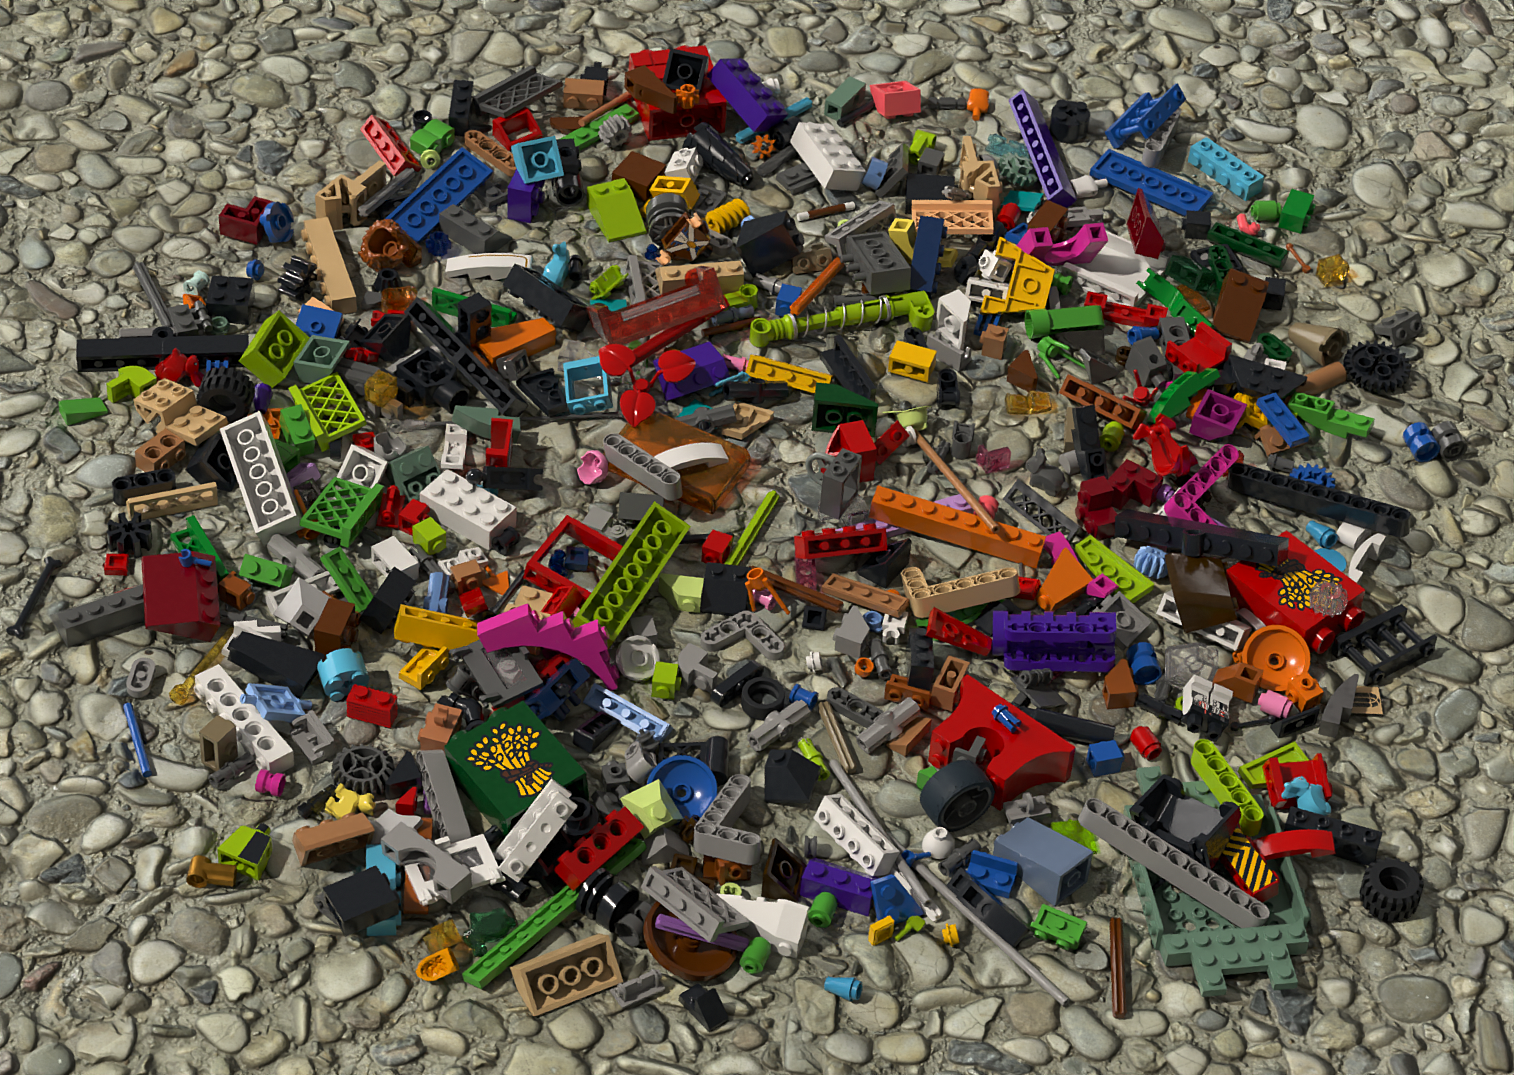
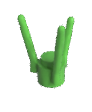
M1049 336L1042 338L1038 343L1037 349L1040 351L1038 356L1044 360L1057 379H1060V375L1047 357L1053 358L1058 353L1086 369L1084 363L1060 349L1070 350L1069 346L1055 341Z

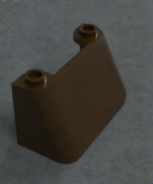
M1181 553L1164 555L1174 600L1185 634L1237 620L1235 611L1239 610L1236 597L1231 598L1226 579V570L1229 569L1227 562H1222L1221 558L1192 557Z

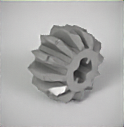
M615 114L613 117L609 116L608 120H603L604 124L599 126V137L607 147L616 148L617 145L622 146V143L628 142L627 138L632 136L631 131L633 129L631 124L623 115Z

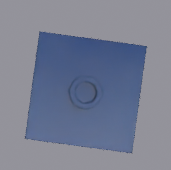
M302 304L296 326L309 337L316 335L336 339L343 319V313Z

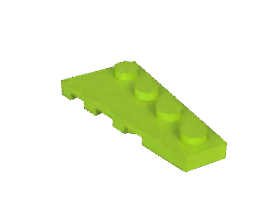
M1089 535L1075 545L1074 551L1095 577L1103 573L1119 586L1117 590L1110 594L1112 597L1120 591L1133 604L1154 589L1152 581L1093 536Z

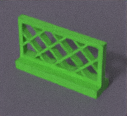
M334 477L301 518L299 526L340 538V545L349 548L380 507L384 486L376 483L373 488H368ZM335 486H339L345 489L337 490ZM357 493H361V494H364V495H363V496H357L356 494H357ZM350 495L349 498H342L341 496ZM335 497L336 500L328 501L327 498ZM355 503L357 505L353 507H348V504ZM341 506L342 508L334 509L333 507ZM327 508V511H319L318 509ZM339 515H348V517L345 518L339 517ZM326 517H333L334 519H332V520H325L324 518H326ZM318 519L319 522H313L310 520ZM337 525H338V526L340 527V529L338 530V529L332 528L331 526H337Z

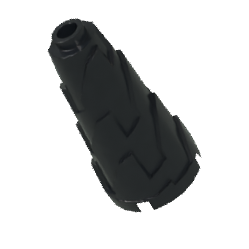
M702 122L695 126L694 129L697 132L694 135L689 132L682 149L696 148L698 154L703 159V166L711 171L714 170L725 179L733 181L740 186L751 184L754 179L752 170L710 123Z

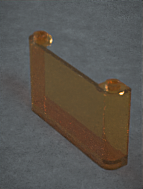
M655 410L649 418L641 422L636 428H633L627 422L619 432V435L653 457L667 450L688 444H721L729 459L728 463L708 468L705 462L675 470L680 474L683 493L677 500L711 515L715 513L750 466L751 457L746 448ZM608 461V471L645 486Z

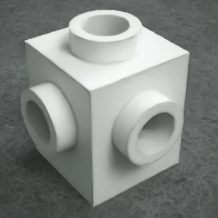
M985 249L977 264L978 269L982 272L981 276L988 280L995 279L1003 283L1013 265L1004 258L996 257V250L991 252Z

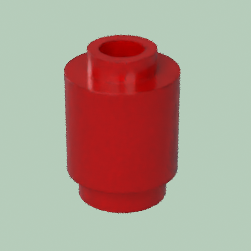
M1015 203L1004 205L996 218L997 221L1003 223L1007 231L1013 229L1020 218L1019 206Z
M1138 726L1131 732L1130 741L1143 758L1150 761L1161 754V743L1148 726Z

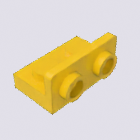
M1237 393L1233 399L1247 404L1236 429H1240L1244 423L1258 429L1268 425L1267 417L1256 405L1258 398L1242 393Z

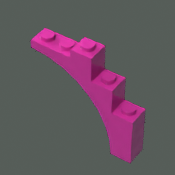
M527 603L477 623V635L487 653L516 646H539L558 650L575 657L590 667L601 678L609 691L618 688L617 679L620 678L617 667L610 664L609 660L611 659L607 650V640L610 639L609 633L605 626L601 627L598 619L575 628L570 618L567 619L563 611L540 620L536 610L532 611Z

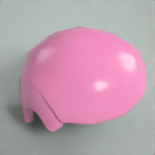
M598 450L587 451L580 458L583 460V464L577 469V472L584 484L591 485L599 483L606 478L608 474V461L605 455Z

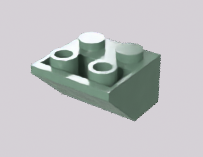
M429 445L417 448L390 461L385 470L390 485H396L400 490V495H404L408 503L412 499H419L420 492L441 475Z

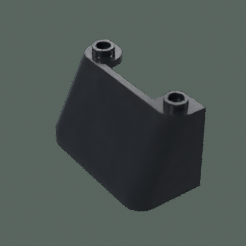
M1165 774L1129 809L1131 820L1209 870H1212L1217 865L1241 819L1240 806L1235 803L1225 801L1219 806L1218 810L1186 796L1182 782Z

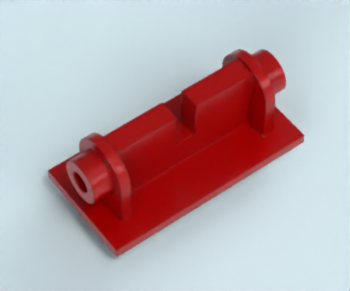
M898 420L874 442L877 448L876 462L879 465L910 436Z
M396 485L390 486L387 489V494L383 493L376 526L399 527L398 514L403 509L405 496L400 495V490Z

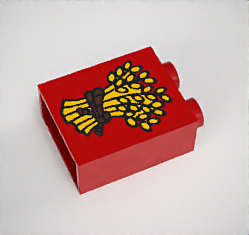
M1286 530L1278 536L1289 538L1288 559L1279 566L1244 560L1239 561L1226 570L1231 598L1236 597L1239 610L1247 608L1266 626L1281 625L1293 629L1305 640L1310 653L1315 651L1318 654H1322L1331 646L1337 634L1343 630L1347 632L1363 622L1365 612L1361 609L1365 589Z

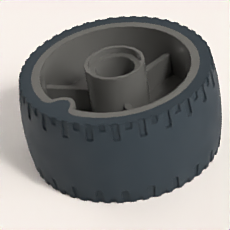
M958 760L942 767L932 775L921 791L920 803L928 817L937 827H943L948 832H954L972 825L985 814L992 804L995 789L986 774L974 762Z

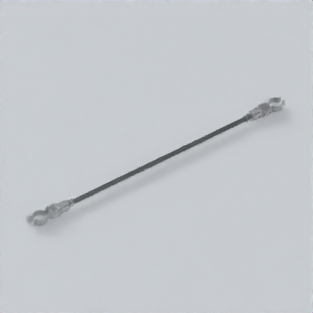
M655 406L657 413L652 414L649 417L650 419L656 418L658 415L661 416L660 407L657 408ZM622 411L583 415L520 417V422L612 416L624 418ZM394 419L389 423L386 422L387 431L390 430L393 433L400 432L401 430L414 432L415 430L430 428V426L455 424L452 421L430 422L406 419L403 422ZM392 424H399L400 427H399V428H392L391 425H392Z

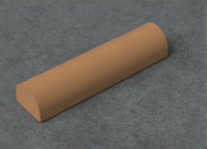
M1337 361L1304 375L1308 377L1304 386L1300 385L1296 392L1311 396L1345 382L1346 370ZM1293 394L1291 396L1286 397V400L1283 401V403L1286 406L1292 398Z

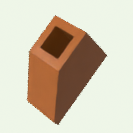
M1126 658L1121 659L1104 678L1102 695L1107 710L1134 707L1135 698H1138V686L1133 682V670L1128 666Z
M1243 662L1217 670L1211 681L1213 682L1212 686L1218 684L1232 690L1234 697L1252 703L1260 689L1264 670Z

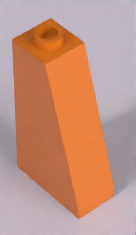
M539 318L491 328V336L471 346L490 361L489 365L495 371H499L496 363L498 358L523 349L526 350L527 356L530 357L554 346L557 333L555 327L545 318Z

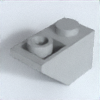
M852 606L849 613L844 614L841 627L836 628L833 640L835 641V651L859 659L868 645L870 629L856 606Z

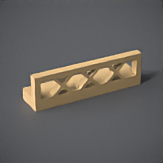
M216 482L129 498L126 501V508L130 521L134 517V512L141 513L142 520L216 506L218 505Z

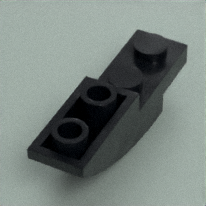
M1095 405L1072 408L1075 429H1071L1082 478L1086 481L1105 476L1108 480L1105 449L1100 447Z
M960 867L946 885L966 908L1012 947L1015 948L1030 930L965 869Z

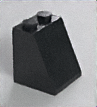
M787 211L744 221L735 248L752 277L755 278L757 273L763 274L801 254L805 241L802 233L798 231L794 219L790 217Z

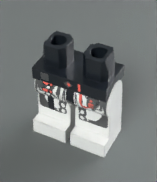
M1194 674L1183 688V716L1181 722L1187 724V731L1199 733L1201 730L1207 733L1206 737L1208 740L1216 742L1222 736L1224 729L1229 725L1228 707L1233 691L1218 684L1212 686L1213 682Z

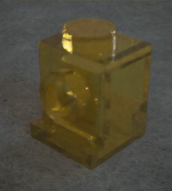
M1340 254L1319 259L1315 275L1325 287H1329L1330 283L1344 279L1350 267L1348 262Z
M453 919L431 927L429 929L430 934L423 937L430 955L462 941Z

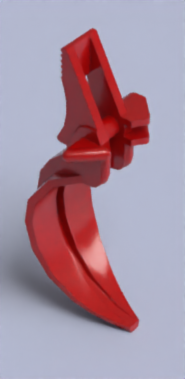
M1159 413L1155 418V424L1147 426L1141 423L1134 433L1133 439L1139 440L1143 438L1152 449L1153 467L1158 475L1180 477L1188 474L1190 468L1198 464L1196 457L1187 445L1180 447L1172 438L1170 431L1176 430V423L1171 418Z

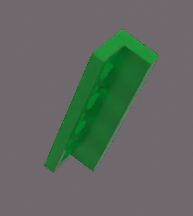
M434 287L432 290L433 308L438 312L458 317V302L468 297ZM491 304V327L496 328L515 323L517 320L516 312L509 308Z
M194 515L186 517L187 529L170 534V539L179 553H181L182 549H189L190 551L215 556L217 584H219L229 573ZM187 536L191 539L189 544L179 542L178 540Z

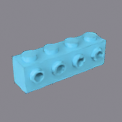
M1206 137L1190 147L1188 162L1243 200L1247 201L1262 191L1264 176Z

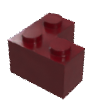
M254 196L247 208L227 203L219 214L220 235L258 244L266 233L264 226L260 223V215L264 214L265 207L273 201Z
M1126 459L1108 479V482L1114 489L1111 506L1121 510L1130 499H1133L1150 508L1157 500L1156 496L1163 485L1164 477Z
M1105 476L1081 482L1077 507H1075L1076 517L1082 521L1087 533L1098 541L1114 537L1115 516L1117 513L1111 506L1114 489Z

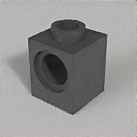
M926 147L918 161L917 174L939 175L943 169L945 152Z

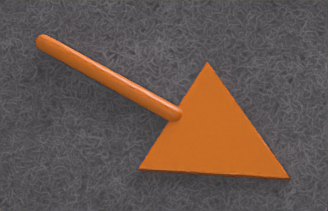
M488 565L485 566L484 569L491 577L482 580L483 586L503 595L509 588L508 570L495 575Z

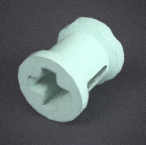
M200 270L194 273V277L191 280H186L183 283V289L187 294L198 296L202 288L209 286L210 278L205 272Z

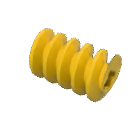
M734 199L719 208H715L713 211H709L705 219L709 229L723 234L726 230L741 224L745 217L751 215V212L743 200Z

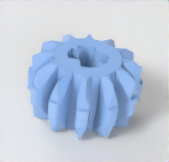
M1143 546L1135 555L1133 565L1143 575L1156 579L1165 578L1168 570L1164 555L1168 553L1156 547Z

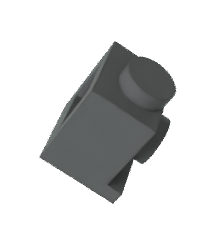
M609 761L606 765H602L601 779L604 792L614 793L618 787L611 788V786L625 785L627 790L630 791V779L625 763Z

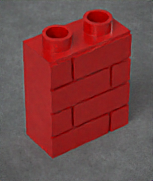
M683 45L675 48L708 56V73L714 67L705 45L694 47ZM646 49L638 53H629V71L645 65L663 81L670 49L657 51ZM707 78L699 95V104L695 103L693 108L684 109L680 106V103H677V113L674 114L634 98L648 141L687 137L689 132L694 135L697 132L694 127L702 122H708L720 133H725L727 101L709 78ZM670 89L673 93L676 94V90Z

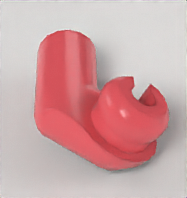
M1239 214L1236 218L1240 231L1248 235L1255 236L1261 229L1260 225L1256 224V222H1252L1250 225L1245 214Z

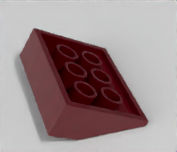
M195 551L191 552L193 557L212 561L211 567L200 564L183 567L178 558L183 557L181 553L143 556L141 562L145 629L211 642L221 626L215 556Z

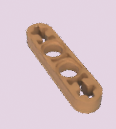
M469 130L465 133V145L506 175L513 177L517 168L512 153L478 130Z

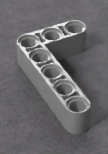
M742 774L733 775L695 825L694 850L697 853L745 865H754L760 861V836L755 833L731 828L750 802L751 779L748 776Z

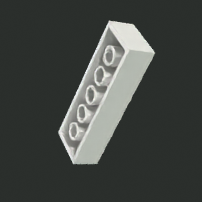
M258 411L220 428L252 525L262 543L267 545L271 537L276 533L287 536L305 528L299 526L302 517L269 423L262 413Z

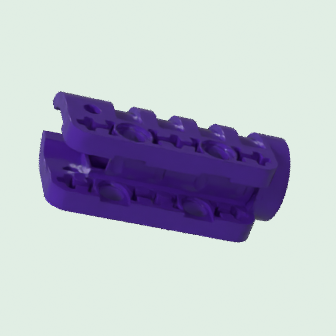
M993 610L992 656H1004V667L1009 670L1031 671L1049 668L1051 671L1109 672L1115 667L1116 612H1089V615H1076V612H1067L1066 615H1053V611H1044V615H1033L1031 611H1021V614H1008V611Z

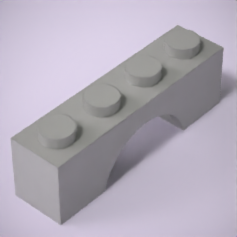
M400 822L381 838L382 853L397 865L423 863L430 866L435 871L433 875L434 891L449 903L453 904L473 887L470 869L466 865L455 861L448 852H443L437 848L430 839H425L419 835L415 828L408 827L403 822Z

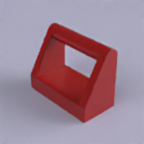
M527 107L506 118L498 117L493 119L492 135L508 151L512 150L511 146L517 143L537 140L543 137L538 124ZM524 128H528L532 132L511 142L507 136Z

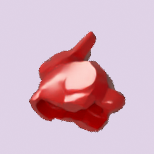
M174 348L172 354L164 361H161L154 371L157 382L166 378L178 383L187 375L196 387H200L204 374L199 371L200 364L198 358L195 355L187 358L177 348Z

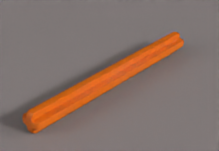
M836 257L790 306V313L792 315H799L845 266L844 263L840 262V258Z

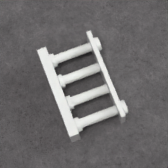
M551 779L493 853L495 858L504 860L498 868L516 882L521 880L577 808V804L569 799L572 795L571 792L555 780Z

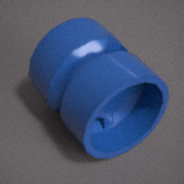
M1417 422L1407 427L1403 432V440L1418 462H1427L1439 453L1440 446L1427 424Z
M1140 642L1132 645L1127 650L1126 657L1129 666L1133 670V679L1137 684L1149 685L1161 677V667L1152 644Z

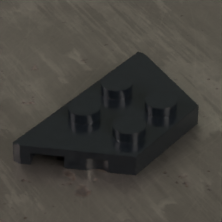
M1229 355L1227 362L1233 369L1232 376L1237 382L1238 392L1256 398L1276 393L1282 401H1285L1286 397L1294 394L1300 385L1304 386L1308 378L1304 375L1234 355Z

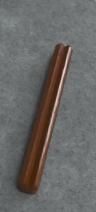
M749 566L751 570L757 568L756 566ZM763 570L774 588L832 612H842L844 606L842 601Z
M1113 917L1109 923L1112 1015L1115 1019H1124L1127 1012L1123 920L1120 917Z

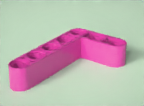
M1226 444L1217 451L1165 503L1164 511L1166 515L1217 525L1195 501L1238 459L1239 453L1236 447Z

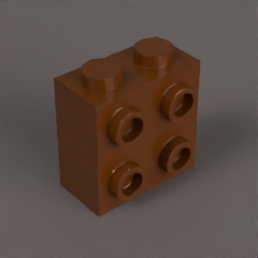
M631 151L612 172V181L625 178L634 197L646 202L652 196L649 190L657 176H666L664 172L667 164Z

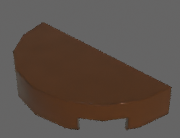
M550 117V125L553 129L560 130L561 134L568 135L582 127L578 121L583 117Z

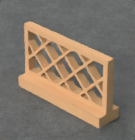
M912 200V220L915 222L916 231L918 230L921 215L943 218L944 226L948 227L947 234H993L992 200Z

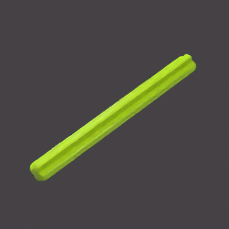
M775 490L767 493L724 564L739 566L780 498V495Z

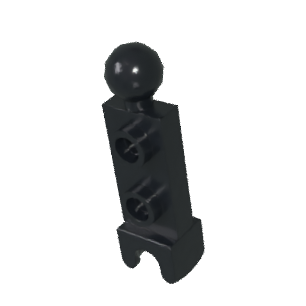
M483 466V473L477 468L470 469L466 474V480L472 485H478L483 481V488L541 491L543 486L535 484L534 477L535 475L543 474L544 471L543 469Z

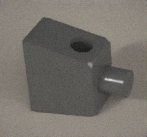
M1152 337L1133 342L1125 365L1126 370L1134 378V370L1138 371L1142 387H1148L1153 384L1158 389L1165 387L1167 380L1163 374L1167 363Z

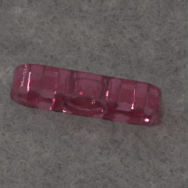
M794 554L795 582L803 586L804 583H808V588L816 591L815 558L803 561V559L796 558ZM808 570L811 574L803 575L800 571Z

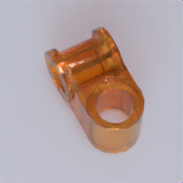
M414 286L384 289L381 292V312L387 314L388 310L405 311L417 297V289Z

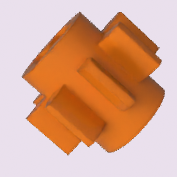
M684 84L680 90L676 89L678 103H680L682 108L690 109L694 107L695 103L699 104V90H695L693 85Z
M767 134L763 136V139L759 135L756 136L757 141L751 143L754 146L752 153H758L759 159H762L764 154L767 158H770V152L776 150L772 144L775 140H768ZM762 143H766L767 145L764 147L765 150L760 149V147H762Z

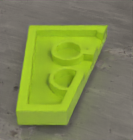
M1292 742L1240 766L1238 773L1250 789L1266 788L1267 785L1262 766L1269 758L1278 757L1279 763L1308 761L1309 759L1297 743Z

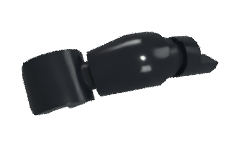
M453 692L449 696H441L437 701L441 705L462 709V718L467 725L465 730L471 731L485 723L484 708L472 698H462V696Z

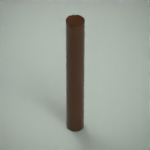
M761 317L701 329V334L703 337L748 328L751 327L754 319Z

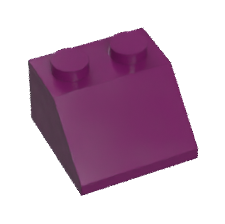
M1208 389L1193 416L1189 433L1208 441L1233 434L1247 404Z

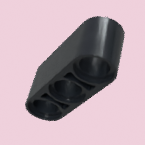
M160 469L121 476L112 481L113 501L119 506H126V501L129 498L176 490V476L171 469Z

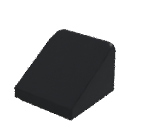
M805 605L802 628L824 631L827 609Z

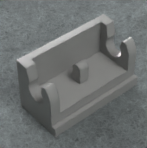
M938 329L936 330V335L930 333L927 337V348L937 351L936 359L957 371H960L971 362V348L966 347V352L945 342L941 339L942 333Z
M313 710L292 721L294 726L302 723L299 727L290 730V735L311 765L335 756V740Z

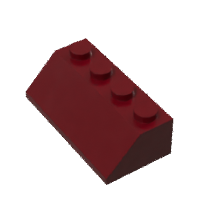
M1138 188L1126 223L1135 254L1158 259L1160 253H1163L1165 250L1166 242L1163 239L1164 235L1161 232L1159 219H1157L1153 207L1143 190Z

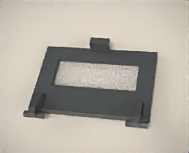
M479 639L467 646L449 651L456 662L459 661L458 657L461 656L485 694L484 696L481 695L479 699L485 708H488V703H491L493 708L497 709L544 686L543 681L527 658L529 651L525 646L507 647L487 653Z

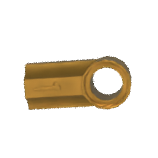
M194 856L190 862L186 882L195 888H203L207 884L233 887L237 878V865L212 863L205 856Z

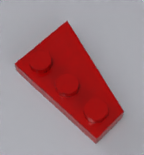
M933 607L929 613L926 636L984 656L988 655L991 650L992 638L936 607Z

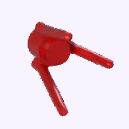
M1134 370L1137 388L1133 392L1134 398L1125 395L1122 398L1133 405L1146 406L1150 401L1153 402L1155 400L1154 397L1158 392V388L1155 387L1150 394L1146 387H1142L1138 371Z

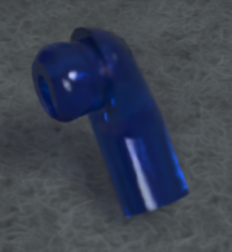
M556 549L554 554L550 556L548 567L566 578L568 571L563 567L565 552L561 549Z

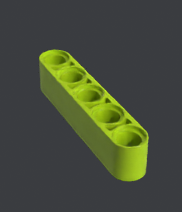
M1207 739L1197 740L1191 757L1192 766L1220 804L1227 801L1240 806L1241 819L1239 824L1242 833L1246 836L1257 835L1260 832L1264 816L1263 810L1216 746Z

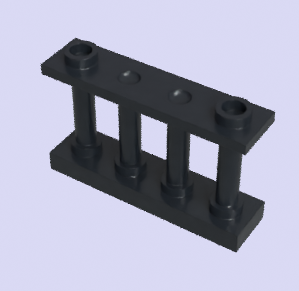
M1400 604L1335 637L1331 654L1336 658L1349 654L1366 671L1363 684L1367 687L1373 683L1380 682L1386 676L1423 657L1430 656L1435 651L1437 636L1434 634L1426 639H1422L1405 623L1408 609L1403 604ZM1400 629L1415 645L1406 648L1390 631ZM1383 637L1398 653L1390 657L1373 640ZM1366 646L1382 662L1373 666L1357 648Z

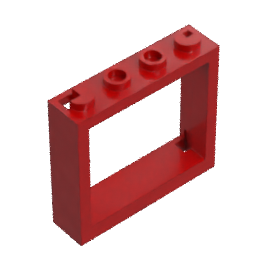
M566 515L527 562L523 578L550 593H554L561 586L576 585L582 595V600L578 605L579 609H581L591 592L540 563L564 534L613 561L623 546Z

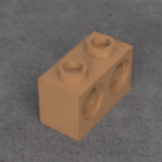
M166 428L135 451L136 467L144 472L169 469L186 456L185 440Z

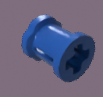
M796 684L790 693L789 702L794 703L796 700H803L809 710L812 711L817 703L819 693L816 691L810 692L803 689L800 684Z

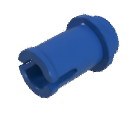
M999 704L992 711L993 719L995 721L999 720L1011 733L1017 730L1011 722L1017 727L1021 726L1022 722L1008 710V706Z

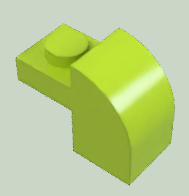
M139 366L118 369L119 377L106 383L107 397L112 403L129 394L136 398L142 392L156 385L157 377L147 369Z

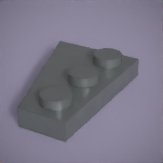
M905 143L897 147L888 157L886 173L881 186L875 191L879 198L883 197L898 181L902 182L908 176L909 147Z

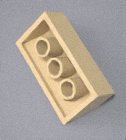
M741 261L667 266L655 269L662 299L728 294L739 291L740 287L744 285V271Z
M599 933L510 967L517 990L534 1017L623 982L609 935Z

